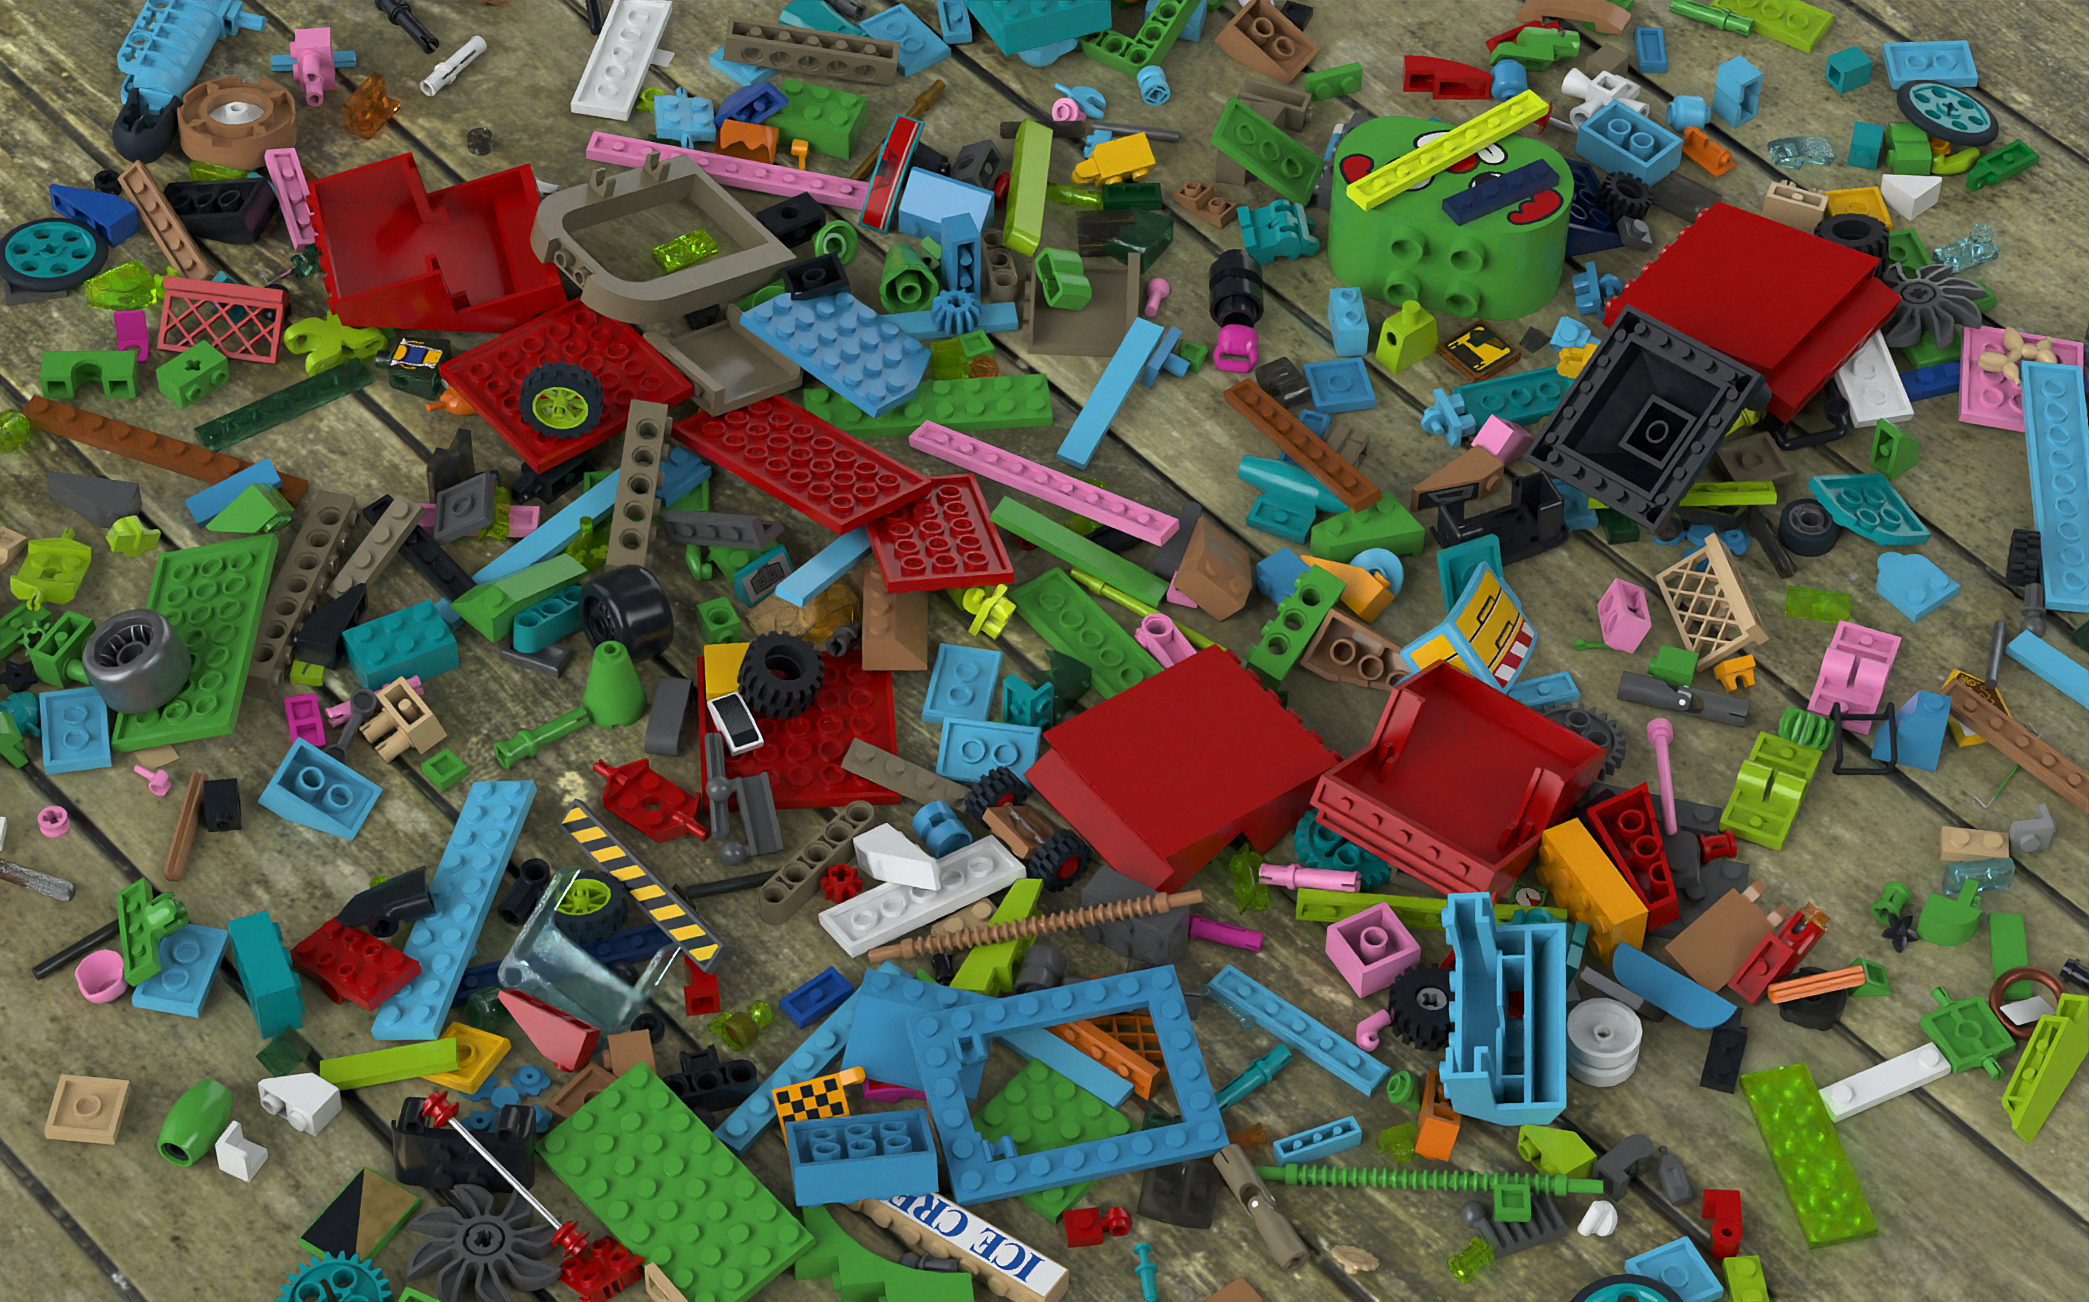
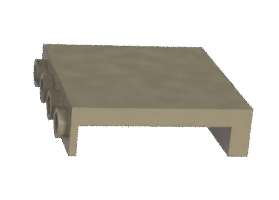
M1036 249L1032 261L1026 262V279H1031V282L1025 281V299L1030 300V302H1024L1023 320H1028L1029 324L1023 323L1022 341L1028 342V354L1114 357L1132 324L1138 317L1140 253L1128 252V266L1083 264V275L1089 281L1092 289V298L1081 311L1051 307L1047 303L1043 291V282L1039 279L1035 268L1038 250Z
M733 303L728 304L727 320L669 340H665L654 330L643 333V338L694 386V396L690 397V399L712 417L802 386L804 369L739 324L741 314L744 312Z

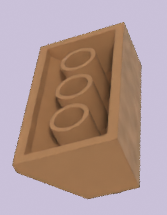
M878 564L864 565L862 670H927L928 591H909L904 594L888 593Z

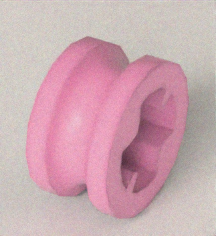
M49 806L38 815L40 831L46 837H61L70 828L68 814L61 806ZM56 819L58 823L51 824L50 820Z

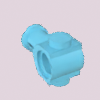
M1566 316L1560 317L1549 346L1553 350L1560 352L1563 348L1569 346L1570 348L1584 349L1585 343L1599 345L1602 340L1592 336L1591 330L1585 324Z

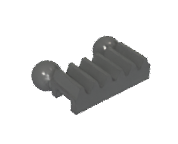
M767 772L745 778L736 777L732 780L718 775L712 777L707 782L706 793L713 801L723 802L732 793L736 792L739 814L742 818V828L745 832L747 844H743L738 840L726 841L720 849L721 860L726 865L738 866L746 857L751 858L783 851V842Z
M1530 1191V1222L1494 1221V1216L1490 1221H1487L1488 1210L1486 1206L1476 1200L1465 1203L1460 1211V1218L1463 1224L1475 1229L1477 1239L1482 1238L1488 1249L1487 1257L1490 1262L1567 1236L1568 1231L1566 1221L1553 1199L1551 1200L1552 1192L1546 1196L1544 1191H1540L1539 1195H1535L1534 1191Z

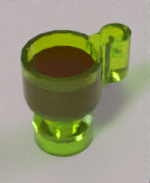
M756 1000L747 1007L746 1012L739 1011L733 1015L729 1012H722L708 1023L707 1027L712 1034L720 1035L729 1048L740 1052L758 1038L759 1029H765L774 1022V1014L765 1002Z

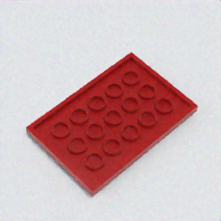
M974 473L925 476L933 481L931 493L863 525L888 593L904 594L909 591H937L945 588L967 589L972 586H998L999 584L1014 583L1015 572L994 522L990 521L991 514Z

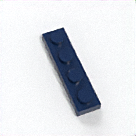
M1542 158L1443 199L1442 209L1458 226H1461L1558 186L1560 176Z

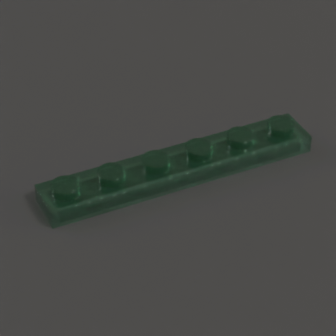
M358 357L200 425L194 428L195 437L204 448L219 452L373 384L372 374Z

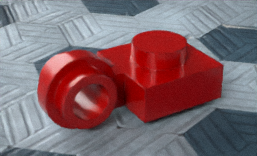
M1098 1207L1063 1211V1224L1068 1248L1103 1244V1232H1109L1110 1235L1115 1237L1124 1236L1129 1233L1130 1227L1133 1224L1131 1214L1123 1207L1109 1209L1106 1212V1216L1100 1219Z

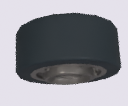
M1811 498L1798 499L1790 502L1782 510L1778 536L1782 545L1792 553L1804 557H1818L1828 553L1835 546L1839 525L1832 520V515L1817 500Z

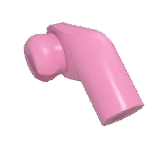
M1384 1009L1358 1023L1356 1027V1043L1363 1051H1373L1379 1044L1378 1031L1391 1024L1390 1016Z

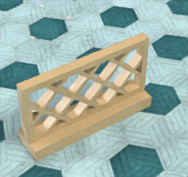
M1715 532L1704 538L1706 546L1655 576L1686 649L1699 653L1703 643L1714 645L1709 655L1702 659L1698 657L1696 670L1699 673L1752 641L1761 645L1770 639L1728 546ZM1708 557L1710 562L1705 573L1695 572L1697 564ZM1677 575L1683 576L1678 589L1668 587L1667 581ZM1691 578L1702 579L1696 593L1686 591ZM1710 581L1719 582L1720 584L1715 596L1705 594ZM1683 597L1693 599L1688 612L1678 610ZM1701 601L1712 602L1707 615L1696 614ZM1720 604L1730 606L1725 619L1715 617ZM1693 620L1703 622L1698 635L1688 633ZM1712 624L1722 625L1717 639L1706 637ZM1730 627L1741 630V636L1732 641L1725 640Z

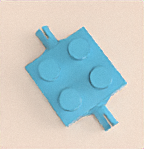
M681 87L675 90L676 96H654L653 107L657 138L681 141L682 148L692 150L694 149L693 142H715L716 128L713 122L712 99L702 97L688 98L687 89L684 87L682 93Z

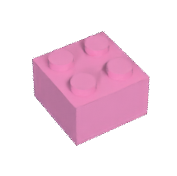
M1382 902L1327 926L1325 952L1360 999L1391 986L1399 973L1404 976V969L1411 966L1414 971L1417 970V964L1420 962L1421 947L1386 902Z

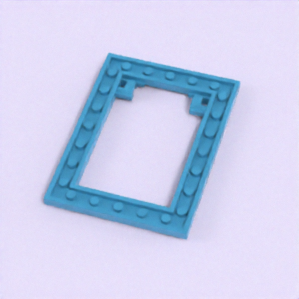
M1173 964L906 1017L905 1024L955 1202L961 1207L1216 1155L1219 1151L1222 1152V1148L1230 1145ZM1148 1007L1184 1121L1183 1123L1023 1156H1017L1012 1135L1001 1136L998 1142L989 1143L988 1139L982 1140L980 1132H974L958 1073L962 1072L961 1066L977 1064L988 1059L985 1039ZM972 1043V1050L962 1051L961 1044ZM1004 1156L1005 1158L1004 1160L994 1161L993 1159L995 1157Z

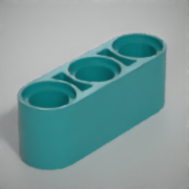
M581 586L565 587L518 612L514 617L513 647L521 653H534L581 628L582 625L578 611V596Z

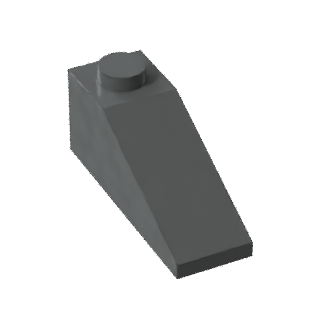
M47 471L46 478L50 497L99 527L111 529L113 524L120 518L133 515L138 517L142 507L139 483Z

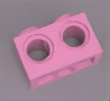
M1615 578L1597 604L1604 642L1614 650H1623L1633 654L1652 627L1644 588Z

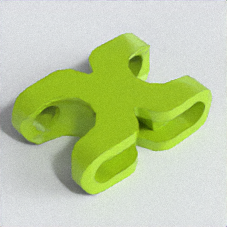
M329 310L327 312V321L317 317H309L288 327L284 333L283 342L294 354L311 351L312 353L306 359V372L313 380L322 381L341 373L344 369L345 360L353 364H363L376 358L378 350H386L388 339L377 327L359 330L361 327L342 326L338 314L332 315Z

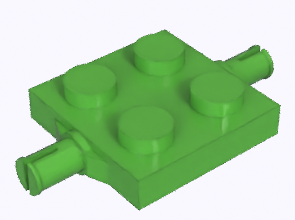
M1944 986L1936 987L1931 995L1936 999L1940 1007L1936 1011L1921 1016L1920 1026L1950 1063L1955 1075L1974 1067L1982 1066L1987 1070L1993 1081L2003 1078L2005 1071L1996 1059L2014 1053L2016 1043L1983 997L1979 994L1966 1000H1952Z

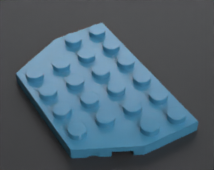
M839 292L837 295L806 301L791 300V293L780 294L741 314L739 324L874 419L915 397L919 383L924 376L925 369H927L932 355V351L923 346L919 341L904 333L896 325L891 324L873 309L868 308L847 292Z

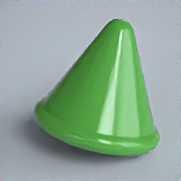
M842 220L826 224L821 230L814 233L811 238L816 257L836 251L843 267L853 260L858 249V236L854 227Z

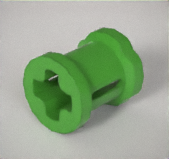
M1897 881L1885 884L1880 900L1875 901L1870 909L1872 916L1884 925H1890L1888 914L1885 915L1887 909L1889 913H1893L1900 918L1899 912L1902 907L1907 906L1912 900V894L1908 888Z

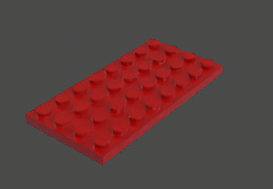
M779 394L716 417H712L704 410L673 424L670 437L841 536L932 492V480Z

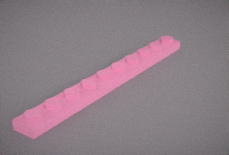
M597 131L593 132L586 149V159L634 168L644 166L647 154L655 151L660 152L659 161L687 154L718 184L787 197H795L807 191L816 202L861 211L870 185L868 182Z
M926 420L909 436L910 447L1160 547L1179 530V519L929 420Z

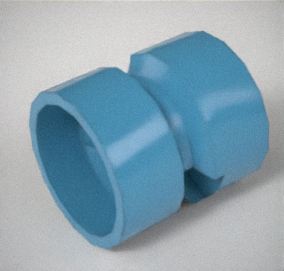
M938 800L926 804L916 813L912 820L913 830L936 859L972 843V835L963 823L958 820V817L945 801Z

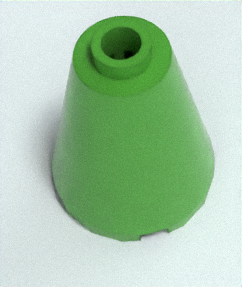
M905 243L893 245L886 254L879 288L881 303L891 314L931 310L934 297H937L939 292L936 276L913 247Z
M606 641L595 649L582 698V705L587 712L586 717H589L590 721L597 726L606 729H613V725L623 724V727L631 726L640 720L646 711V692L626 647L617 641Z

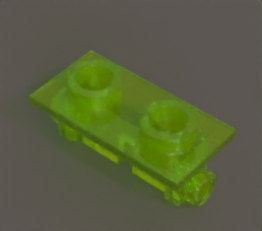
M495 477L492 524L479 529V542H482L486 535L493 537L496 541H504L509 535L510 517L507 516L510 513L511 495L506 488L497 487V477Z
M1244 843L1238 853L1232 856L1229 864V871L1233 876L1234 882L1233 895L1234 899L1237 900L1239 915H1242L1247 907L1263 912L1270 904L1267 884L1261 885L1259 882L1260 878H1264V876H1259V869L1263 863V858L1257 852H1249L1248 843Z

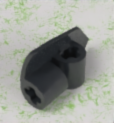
M426 865L403 873L355 895L336 917V921L351 930L366 925L373 936L386 938L398 931L400 920L410 923L436 914L434 900L426 884Z

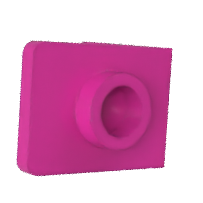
M143 310L115 311L114 322L118 339L117 351H126L132 347L139 348L142 351L137 356L138 364L148 363L149 335L145 312Z

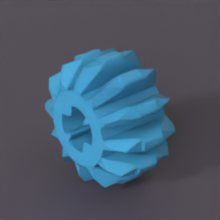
M952 287L950 292L941 290L940 295L934 297L931 319L932 323L937 327V331H945L947 336H950L952 333H957L958 336H961L963 332L971 333L974 328L979 327L982 305L977 300L975 293H967L965 288L961 291H956Z

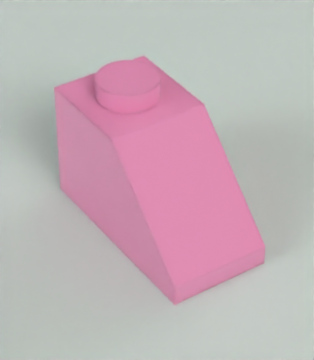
M1491 414L1471 445L1474 447L1479 444L1504 463V466H1508L1526 453L1535 437L1520 425Z

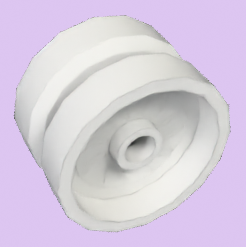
M1593 998L1578 1004L1570 1012L1566 1024V1068L1573 1077L1584 1084L1596 1087H1609L1626 1081L1634 1073L1643 1031L1641 1021L1633 1009L1617 1000Z

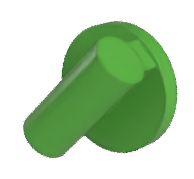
M1401 1071L1389 1080L1387 1086L1390 1102L1396 1105L1402 1104L1409 1111L1419 1110L1418 1077L1407 1071Z

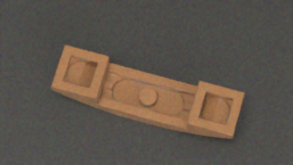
M1526 0L1516 15L1517 21L1531 22L1540 20L1541 24L1545 22L1548 16L1594 22L1596 32L1622 36L1632 20L1631 13L1606 0Z

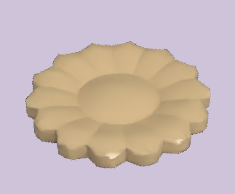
M1335 1245L1331 1250L1332 1257L1339 1263H1343L1345 1265L1344 1270L1348 1273L1358 1274V1271L1361 1269L1364 1271H1374L1379 1267L1378 1259L1364 1249H1359L1355 1246Z

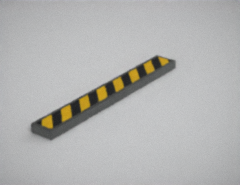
M575 798L557 826L603 872L608 873L609 877H617L619 883H623L626 895L705 973L713 975L731 947L582 800Z

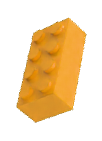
M1574 818L1544 830L1541 846L1539 847L1540 855L1538 868H1536L1537 878L1541 885L1546 886L1552 893L1556 905L1560 909H1567V915L1570 917L1572 925H1575L1577 920L1590 925L1586 940L1592 953L1596 957L1599 956L1605 966L1609 967L1613 965V955L1621 940L1642 952L1649 911L1578 818Z

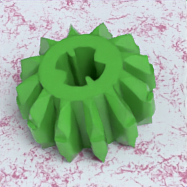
M1789 707L1785 709L1783 716H1781L1778 730L1780 737L1785 740L1821 751L1827 749L1830 741L1832 742L1835 733L1833 732L1835 723L1832 719L1796 707Z

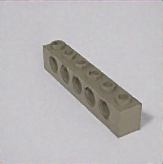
M729 16L723 61L893 86L900 42Z
M631 399L605 572L627 564H637L651 571L653 554H647L648 544H655L657 526H651L652 517H659L661 499L655 498L656 489L663 490L665 471H659L660 462L667 463L669 444L663 443L664 435H671L673 417L667 416L668 404ZM643 435H652L654 438H652V439H645V438H643L642 436H643ZM639 462H647V463H649L650 465H649V466H640V465L637 464V463H639ZM642 489L646 491V493L638 494L635 493L634 490ZM636 516L641 518L642 520L635 522L630 520L629 518ZM628 544H634L638 548L628 549L625 546Z

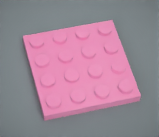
M1981 325L1979 330L1963 326L1961 330L1958 421L2025 432L2020 386H2017L2014 381L2007 379L2003 372L1986 371L1979 367L1977 363L1979 356L1985 352H1998L2005 356L2009 353L2003 344L2005 329ZM2019 332L2024 344L2034 346L2046 337ZM2053 338L2054 344L2051 351L2056 355V364L2082 366L2083 374L2084 343ZM2021 357L2015 365L2019 368L2021 360L2035 361V359L2027 360Z

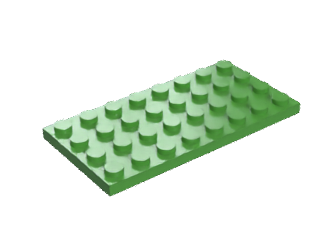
M274 532L159 554L145 609L154 610L162 614L171 623L190 653L191 670L182 689L161 707L142 714H123L118 712L110 743L111 748L116 754L234 733L279 540Z
M642 1060L535 1143V1153L614 1238L631 1253L638 1254L645 1259V1262L641 1264L643 1268L654 1262L688 1302H746L816 1245L812 1234Z

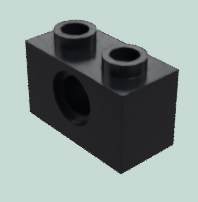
M807 191L756 213L757 220L788 249L810 241L812 235L826 225V212Z

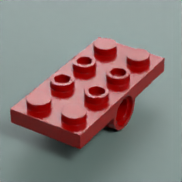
M337 916L325 922L322 927L305 940L300 941L289 951L293 963L291 967L319 982L322 990L331 1001L341 1005L349 999L370 1012L422 973L418 961L359 928L352 930L336 921Z

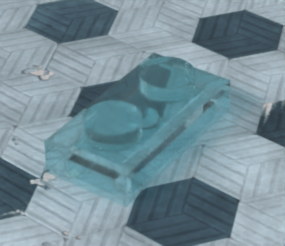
M1991 858L1988 860L1947 863L1942 887L1945 894H1957L1961 892L1966 879L1969 878L1980 882L1978 892L2010 889L2015 866L2012 858Z

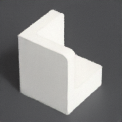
M232 1121L215 1143L219 1169L246 1182L252 1180L268 1159L266 1148L243 1138L241 1123L237 1121Z

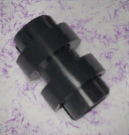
M1241 249L1227 250L1219 256L1218 260L1209 269L1210 315L1221 328L1230 324L1245 325L1253 328L1254 324L1263 315V271L1261 265L1247 251Z

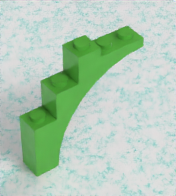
M792 1186L794 1207H801L802 1212L801 1215H796V1219L812 1234L816 1241V1245L789 1266L794 1267L795 1281L832 1277L833 1292H840L843 1302H974L970 1272L939 1273L913 1269L888 1261L865 1249L846 1234L828 1213L824 1204L816 1208L796 1206Z

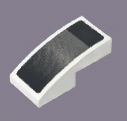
M738 691L707 701V706L718 732L722 731L732 757L763 746L764 741L760 731Z

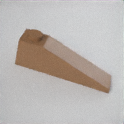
M1336 606L1330 608L1299 663L1327 680L1392 692L1393 687L1402 678L1412 673L1400 657V651L1404 648L1403 646Z

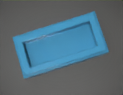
M1634 28L1633 39L1638 72L1667 73L1668 62L1662 28Z

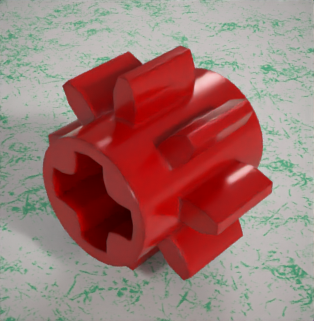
M844 863L834 865L832 868L827 867V877L820 878L821 890L825 891L826 901L831 900L836 904H841L856 897V892L862 891V879L858 878V869H852Z

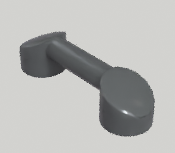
M360 688L353 692L350 698L352 714L336 744H330L323 750V752L345 766L348 764L347 751L362 721L371 717L375 712L377 698L373 691L367 688Z

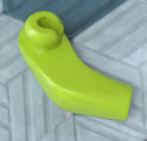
M1968 147L1958 154L1946 158L1943 153L1934 152L1932 153L1930 172L1937 175L1964 173L1976 162L1980 153L1975 147Z

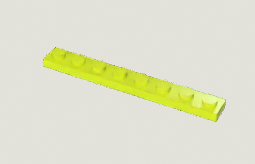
M1528 89L1348 185L1346 195L1364 211H1368L1547 115L1549 104Z

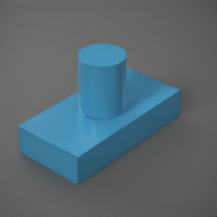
M1174 326L1170 328L1148 363L1140 381L1141 384L1151 388L1162 369L1183 379L1191 363L1173 353L1183 331Z

